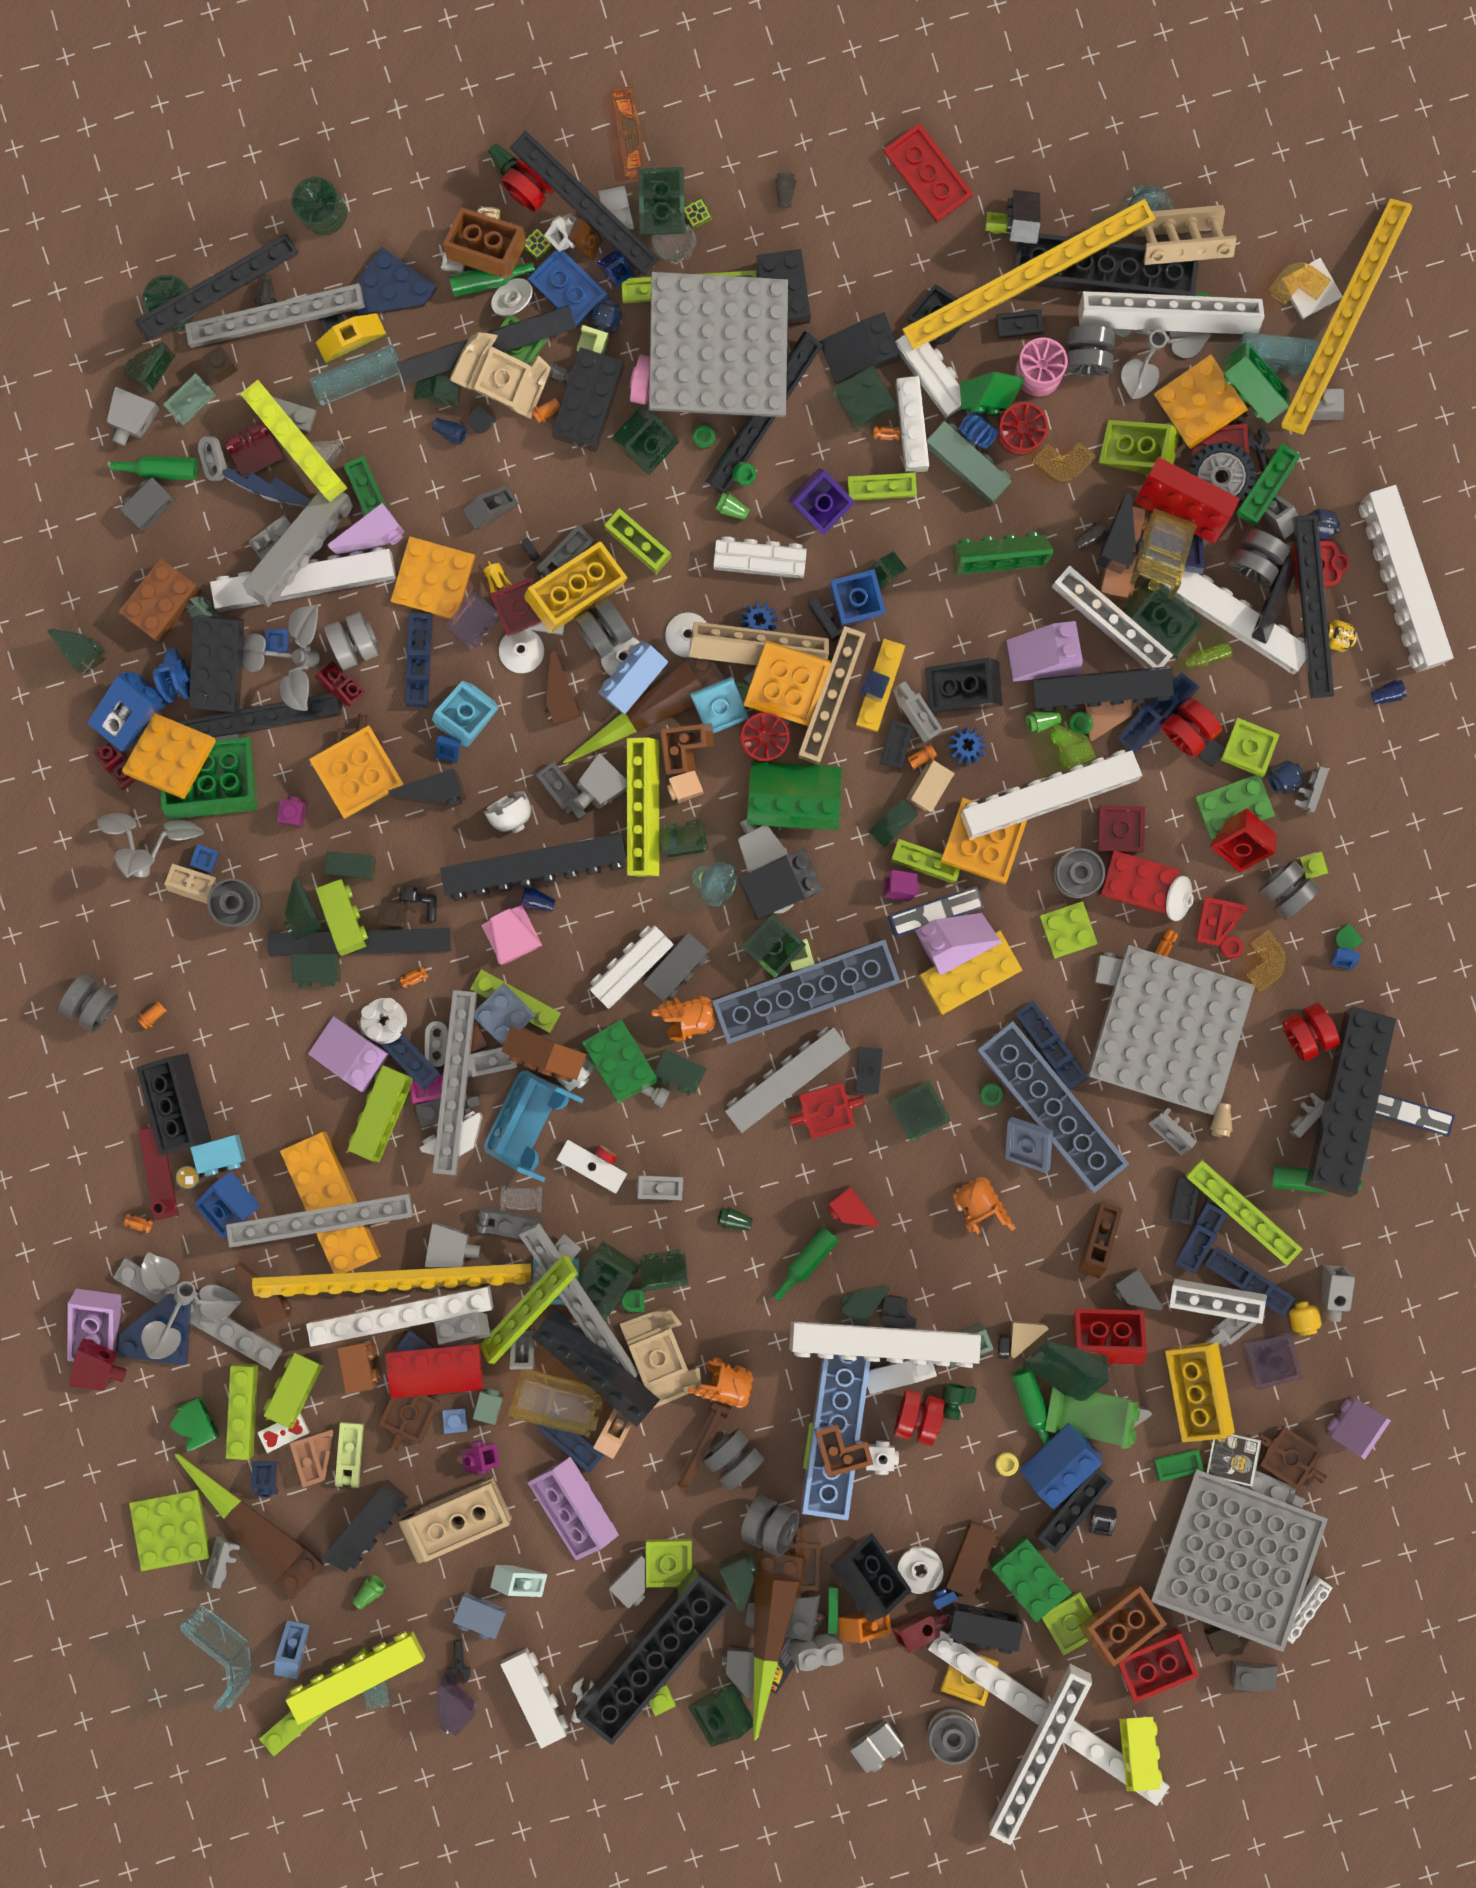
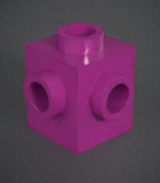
M483 1440L470 1442V1447L461 1449L465 1472H475V1475L488 1473V1469L500 1466L496 1443L484 1444Z

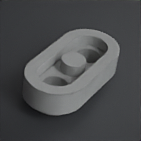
M204 436L199 441L198 451L205 476L211 481H221L225 478L223 473L227 467L220 442L216 437Z
M439 1021L430 1023L425 1030V1058L433 1067L443 1066L446 1057L449 1030L444 1023ZM437 1028L442 1032L440 1037H435L433 1034ZM436 1051L441 1053L439 1060H435L433 1057Z

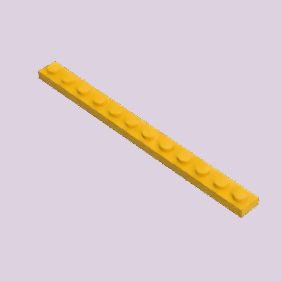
M1390 198L1283 419V429L1304 435L1412 210V204Z
M1143 199L903 328L902 331L912 350H915L1154 222L1155 217L1146 200Z
M531 1263L252 1278V1288L254 1296L268 1298L272 1295L290 1297L303 1293L306 1295H316L322 1292L339 1294L342 1291L361 1293L365 1290L383 1292L388 1289L409 1290L417 1287L432 1289L436 1286L454 1288L458 1285L476 1287L481 1284L498 1286L503 1283L512 1282L524 1284L531 1282Z

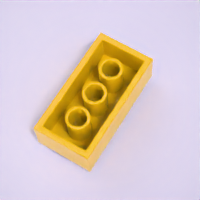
M600 541L530 586L524 598L551 634L620 589L624 585L627 576Z
M1001 931L996 932L1001 941L1000 944L954 969L940 975L934 966L918 975L940 1015L1022 971Z
M1218 1341L1174 1346L1166 1350L1182 1442L1224 1439L1234 1434L1235 1430Z

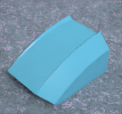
M461 681L434 712L432 721L437 729L443 731L450 738L460 740V746L468 747L496 713L498 706L492 698L475 685Z

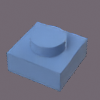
M466 1407L442 1411L444 1434L468 1431Z

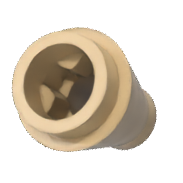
M1218 1103V1108L1210 1127L1212 1136L1230 1137V1133L1233 1132L1231 1105Z

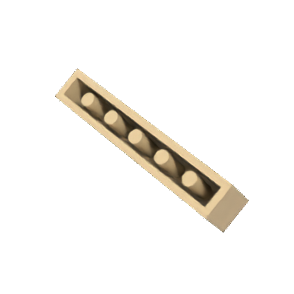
M693 622L689 657L757 665L765 640L828 659L829 639Z
M844 626L798 758L817 765L820 764L866 633Z

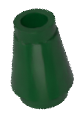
M496 143L489 148L488 153L501 175H505L510 168L519 170L515 163L517 158Z
M729 1206L727 1208L722 1207L718 1215L717 1225L722 1226L723 1229L749 1231L753 1218Z

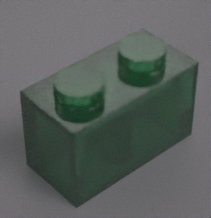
M327 851L325 874L374 880L376 857Z
M340 954L291 955L292 983H298V987H312V983L321 982V987L335 986V982H341Z
M665 1049L654 1074L658 1076L657 1081L668 1086L672 1082L678 1085V1091L690 1095L691 1092L696 1093L707 1068Z

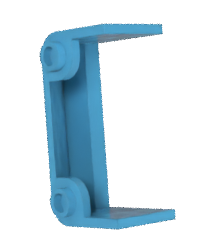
M527 1070L521 1071L517 1075L485 1141V1152L514 1170L544 1182L546 1178L534 1171L539 1163V1156L537 1151L532 1148L552 1108L561 1110L568 1104L569 1098L581 1103L584 1099Z

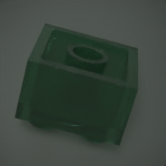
M642 405L611 438L621 451L648 475L653 472L679 443L658 416Z
M57 629L48 630V633L72 668L85 675L106 660L103 655L105 652L104 648L93 637L88 638L83 634Z
M699 820L687 821L686 826L677 827V823L663 825L664 829L659 830L664 858L709 852L705 825L700 823Z
M772 914L741 948L776 978L806 944Z
M745 1550L719 1563V1571L740 1613L745 1610L755 1580L754 1572L757 1571L752 1555H746Z
M734 1684L718 1688L688 1706L711 1747L737 1740L753 1727L751 1712L747 1709Z

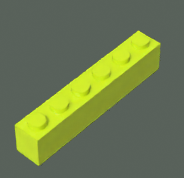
M256 380L241 393V396L329 502L333 501L347 489L341 479L259 380Z
M648 737L627 738L628 876H659V740Z
M403 1631L393 1637L394 1641L388 1644L382 1642L372 1648L373 1651L367 1655L364 1652L352 1658L353 1662L347 1665L341 1663L331 1669L332 1672L326 1676L319 1674L310 1680V1684L304 1687L300 1684L289 1691L290 1694L286 1702L297 1724L300 1725L424 1661L425 1654L414 1632L411 1631L407 1634L406 1631Z

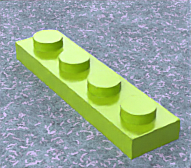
M480 970L470 988L471 990L488 998L504 983L536 1014L530 1022L551 1033L561 1015L560 1012L486 971Z

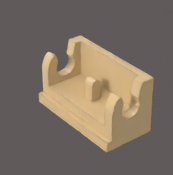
M934 760L928 761L906 800L924 811L932 812L955 773Z
M172 864L164 885L169 892L207 904L209 892L217 883L216 877Z

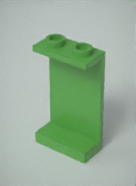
M1055 1384L1052 1388L1045 1431L1058 1432L1069 1422L1085 1438L1121 1445V1448L1124 1449L1130 1448L1131 1444H1134L1136 1440L1134 1425L1135 1421H1138L1140 1417L1139 1401Z

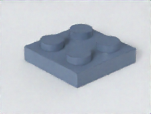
M503 983L475 1010L474 1018L504 1046L510 1027L522 1030L536 1014Z
M1011 1117L1007 1122L1005 1159L1047 1173L1051 1165L1053 1130Z

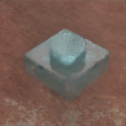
M387 1681L364 1691L367 1710L391 1705Z

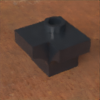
M884 1294L880 1323L885 1325V1328L908 1327L915 1329L917 1319L908 1314V1299L906 1297Z

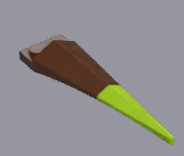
M692 657L637 700L626 714L621 713L566 758L563 763L572 762L622 738L694 708L695 705L690 693L722 681L725 677L714 660Z
M175 1454L180 1464L270 1580L290 1599H293L324 1567L325 1564L309 1548L239 1500L183 1456Z
M763 1548L759 1550L757 1571L755 1573L754 1741L759 1737L778 1661L802 1584L805 1556L790 1553L776 1556L765 1551Z

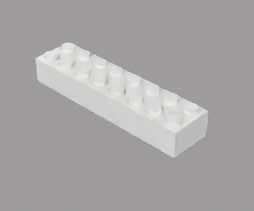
M1393 485L1371 492L1359 502V513L1362 518H1365L1367 524L1366 534L1368 539L1373 542V555L1375 560L1380 563V576L1382 581L1387 584L1389 590L1387 591V597L1390 604L1394 605L1396 611L1394 618L1397 625L1401 626L1403 632L1401 635L1402 642L1405 647H1408L1410 653L1408 657L1410 666L1415 668L1416 673L1440 666L1454 657L1397 486Z
M791 1322L789 1350L794 1352V1355L797 1357H810V1353H818L817 1357L833 1359L835 1354L841 1355V1358L844 1360H857V1356H864L866 1361L880 1362V1357L887 1358V1361L891 1363H903V1359H910L912 1364L926 1365L927 1360L938 1366H950V1362H956V1365L959 1367L973 1368V1363L979 1364L981 1335L963 1332Z

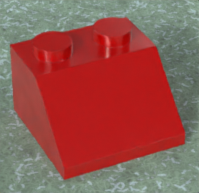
M1246 808L1227 820L1210 844V848L1238 872H1242L1276 853L1277 834Z
M847 1186L828 1201L830 1207L827 1210L836 1221L841 1219L843 1223L872 1227L879 1225L850 1186Z

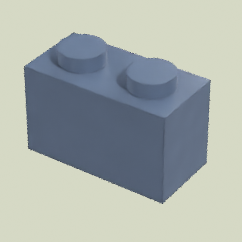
M465 1592L453 1623H456V1627L461 1630L469 1631L471 1629L478 1632L477 1635L483 1639H496L507 1608Z

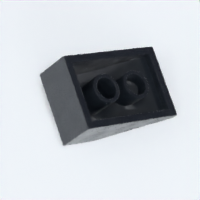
M885 312L864 319L820 341L823 345L822 350L835 384L898 362L900 357Z
M1129 492L1125 494L1119 504L1096 561L1097 565L1119 574L1124 569H1129L1137 554L1133 551L1136 543L1132 495Z
M988 657L926 667L929 709L932 713L1003 706L999 661Z
M454 769L388 790L389 795L394 799L449 806L450 808L462 805V800L467 799L459 774Z
M805 849L738 878L756 920L823 891Z

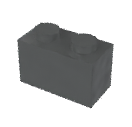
M153 478L143 481L138 487L139 490L133 496H128L120 508L143 532L175 502Z

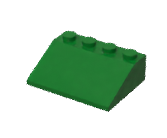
M1038 532L1028 533L1026 537L1017 538V535L1003 536V539L994 540V537H984L978 542H972V539H962L953 547L955 572L958 575L1042 567L1047 565L1053 555V548L1046 535L1039 536Z
M251 738L217 740L185 799L161 790V808L166 818L171 820L258 810L257 784Z
M751 761L747 825L838 831L842 767Z

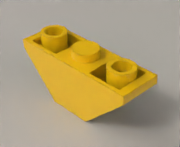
M377 313L355 316L333 326L316 344L325 363H328L387 334Z

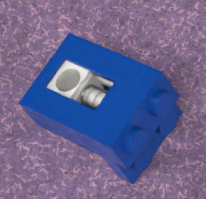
M126 671L117 675L87 723L123 752L134 746L154 713L166 708L168 702L142 675Z

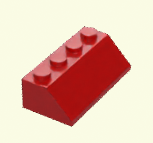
M480 1343L385 1353L391 1398L484 1389Z

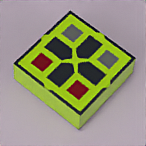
M702 198L682 208L692 230L712 220V216Z
M536 228L526 238L527 242L524 248L538 261L554 245Z

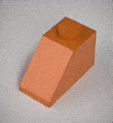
M862 1612L838 1617L840 1641L862 1643L891 1633L889 1614L870 1623Z

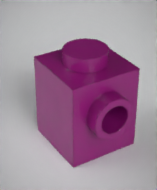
M288 796L287 800L281 799L277 822L304 827L307 805L302 803L301 798Z
M891 870L884 876L883 898L905 902L911 901L919 893L920 883L917 882L918 874Z

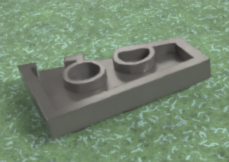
M820 1595L797 1597L786 1636L808 1642L813 1640ZM751 1601L748 1603L745 1626L754 1628L755 1601Z

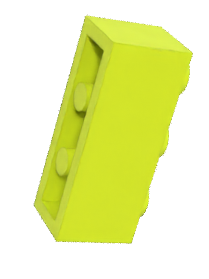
M1153 1717L1119 1719L1126 1791L1159 1790L1162 1783V1774L1158 1770L1160 1752L1155 1741L1157 1725L1153 1721Z

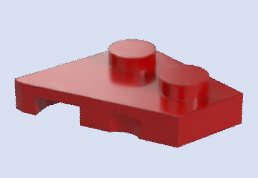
M1204 897L1195 942L1220 946L1226 935L1247 911L1248 905Z

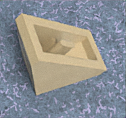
M1011 1321L1009 1354L1016 1358L1044 1334L1048 1327L1044 1323Z

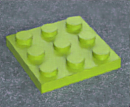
M199 1489L129 1503L141 1571L194 1562L211 1557Z

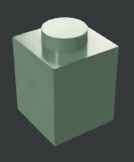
M487 1387L486 1390H481L473 1419L495 1425L499 1417L504 1395L499 1394L500 1391L494 1388Z

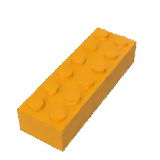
M321 1132L280 1151L306 1211L357 1202L327 1132ZM368 1225L316 1233L334 1274L349 1272L381 1257Z

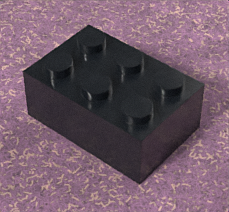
M801 249L756 255L758 278L788 280L787 326L810 323L811 314Z
M873 1533L853 1542L830 1564L869 1623L887 1616L912 1591Z
M952 1602L946 1630L949 1638L953 1639L954 1643L966 1645V1642L976 1643L975 1646L978 1648L989 1649V1646L998 1648L999 1652L1012 1654V1651H1019L1024 1624L1017 1614Z

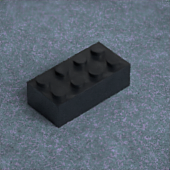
M580 347L552 430L554 439L597 452L624 371V362L622 360Z
M209 615L193 617L189 708L236 712L240 709L245 619Z

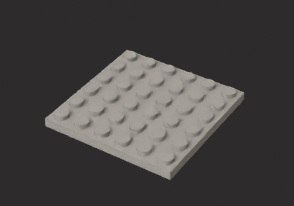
M652 272L649 411L785 417L788 280Z
M1126 945L1087 1076L1214 1116L1218 1103L1221 1102L1255 985Z
M1196 1469L1150 1600L1153 1603L1284 1652L1328 1519Z

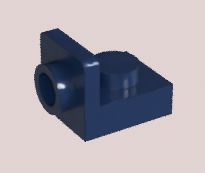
M253 1461L251 1489L254 1494L261 1498H269L271 1495L278 1494V1488L276 1487L277 1462Z

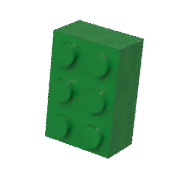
M1248 341L1225 358L1224 378L1230 386L1234 385L1239 390L1240 398L1245 403L1249 402L1253 406V412L1260 420L1263 418L1268 424L1289 408L1290 390Z
M622 1019L582 1042L585 1052L617 1105L657 1083L656 1075Z
M1025 1534L990 1562L992 1570L1035 1622H1038L1072 1593Z

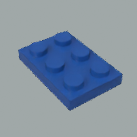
M556 250L528 278V281L556 309L566 305L570 306L576 328L593 312L596 303L602 302L603 299L608 297V294L563 250L560 252Z

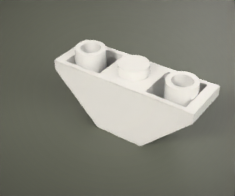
M472 1111L463 1116L464 1122L462 1124L459 1157L475 1148L483 1118L481 1112L475 1114ZM433 1134L422 1141L424 1145L420 1147L421 1152L435 1155L436 1137Z

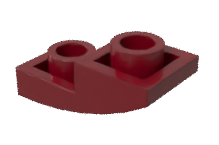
M331 661L314 676L331 694L349 707L366 693L352 675L347 677L334 661Z
M106 741L93 751V754L103 768L109 772L120 789L124 791L137 781V779L127 776L122 772L128 759L112 743Z

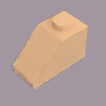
M614 1408L593 1448L613 1459L632 1423Z

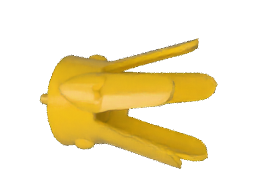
M488 561L489 566L483 571L488 578L490 593L498 591L497 587L502 588L503 586L505 588L509 586L508 584L512 585L504 575L501 565L499 563L491 565L490 561Z

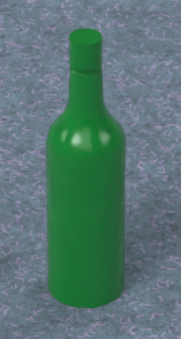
M532 262L515 266L509 279L478 269L449 275L454 297H459L504 286L513 277L535 272Z
M142 456L132 462L110 461V470L134 472L144 479L195 481L197 479L198 465L197 459L191 457Z
M1276 1165L1274 1167L1273 1188L1329 1193L1305 1185L1308 1168ZM1360 1180L1358 1189H1361L1362 1180Z
M822 1226L790 1263L786 1279L772 1296L780 1301L793 1285L806 1281L840 1240Z
M1024 1367L1012 1372L1011 1378L1027 1423L1038 1432L1044 1446L1050 1440L1048 1431H1045L1048 1411L1032 1367Z

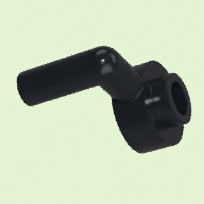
M404 887V891L399 892L400 902L428 903L427 922H436L437 897L435 895L422 894L418 892V888Z

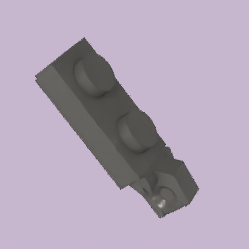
M554 761L536 774L563 811H566L567 814L573 811L579 820L587 816L585 811L580 809L574 802L579 793Z
M467 1096L465 1097L463 1116L470 1113L471 1107L481 1105L479 1096L467 1099ZM441 1099L416 1105L421 1127L438 1123Z

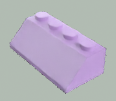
M571 1457L558 1462L527 1482L575 1560L601 1550L619 1536L613 1523L609 1520L602 1505L596 1499L589 1484L585 1481Z

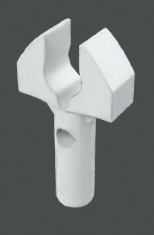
M584 1677L575 1682L572 1692L576 1693L578 1697L575 1706L585 1696L581 1689ZM591 1680L589 1690L594 1685L593 1680ZM574 1708L571 1720L579 1723L580 1720L577 1718Z

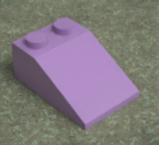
M382 503L335 538L328 546L337 555L383 547L390 543L394 545L403 538L402 534L405 531Z
M1076 621L1053 623L1006 641L1013 682L1081 674L1083 659Z
M982 913L935 919L915 930L923 949L940 975L1001 943Z
M335 1016L332 1017L308 1053L319 1063L361 1092L367 1090L377 1072L390 1055L386 1050Z
M75 1289L68 1302L67 1361L74 1362L76 1350L83 1338L116 1352L121 1316V1295Z
M1351 1396L1350 1399H1346L1341 1405V1413L1337 1419L1333 1418L1327 1427L1329 1431L1326 1434L1365 1460L1391 1420Z

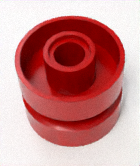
M518 158L515 163L519 171L510 168L500 180L501 184L515 201L530 211L537 213L547 201L543 192L552 195L554 190Z
M1027 402L1014 404L999 419L996 427L998 430L996 437L1000 446L1006 452L1013 455L1029 454L1045 439L1048 431L1047 418L1044 412L1034 404Z
M1188 697L1177 708L1181 717L1171 714L1160 726L1166 736L1183 753L1191 758H1195L1206 747L1203 739L1211 742L1223 729L1207 707L1194 698Z
M758 713L744 722L739 732V744L742 751L749 758L759 762H766L779 757L786 750L789 743L787 725L779 716L772 713Z
M1318 1002L1302 1010L1304 1020L1297 1013L1281 1020L1284 1033L1292 1049L1302 1062H1307L1319 1055L1317 1045L1325 1052L1340 1045V1039L1332 1018Z
M905 1389L899 1406L893 1435L909 1440L914 1429H917V1443L932 1447L943 1424L944 1399L929 1395L924 1406L921 1407V1393Z

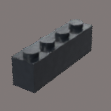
M1097 1468L1053 1510L1035 1533L1037 1539L1056 1554L1114 1481L1100 1468Z

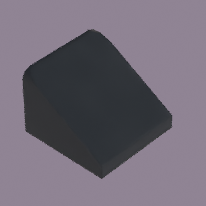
M1095 1504L1092 1510L1089 1532L1112 1536L1117 1520L1116 1508Z

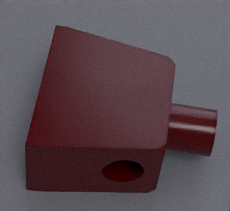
M83 1338L76 1350L68 1386L104 1391L107 1389L111 1379L123 1382L127 1369L115 1366L117 1357L115 1351Z
M923 1611L891 1625L899 1647L911 1653L939 1638L940 1633L938 1629L947 1625L948 1621L943 1612L932 1616Z

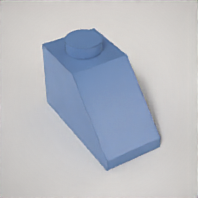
M287 1620L275 1658L274 1675L297 1679L303 1661L310 1625Z

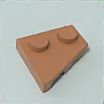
M1124 700V704L1110 705V701L1101 702V706L1087 707V703L1084 704L1085 713H1088L1093 719V728L1088 733L1089 742H1093L1131 717V700Z
M332 1429L289 1443L302 1487L325 1481L333 1437Z

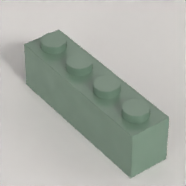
M944 421L927 439V448L992 506L1012 482L1010 475L1002 468L997 469L993 465L994 461L987 454L983 453L982 455L977 451L976 444L968 438L965 440L959 434L960 430L954 424H948Z

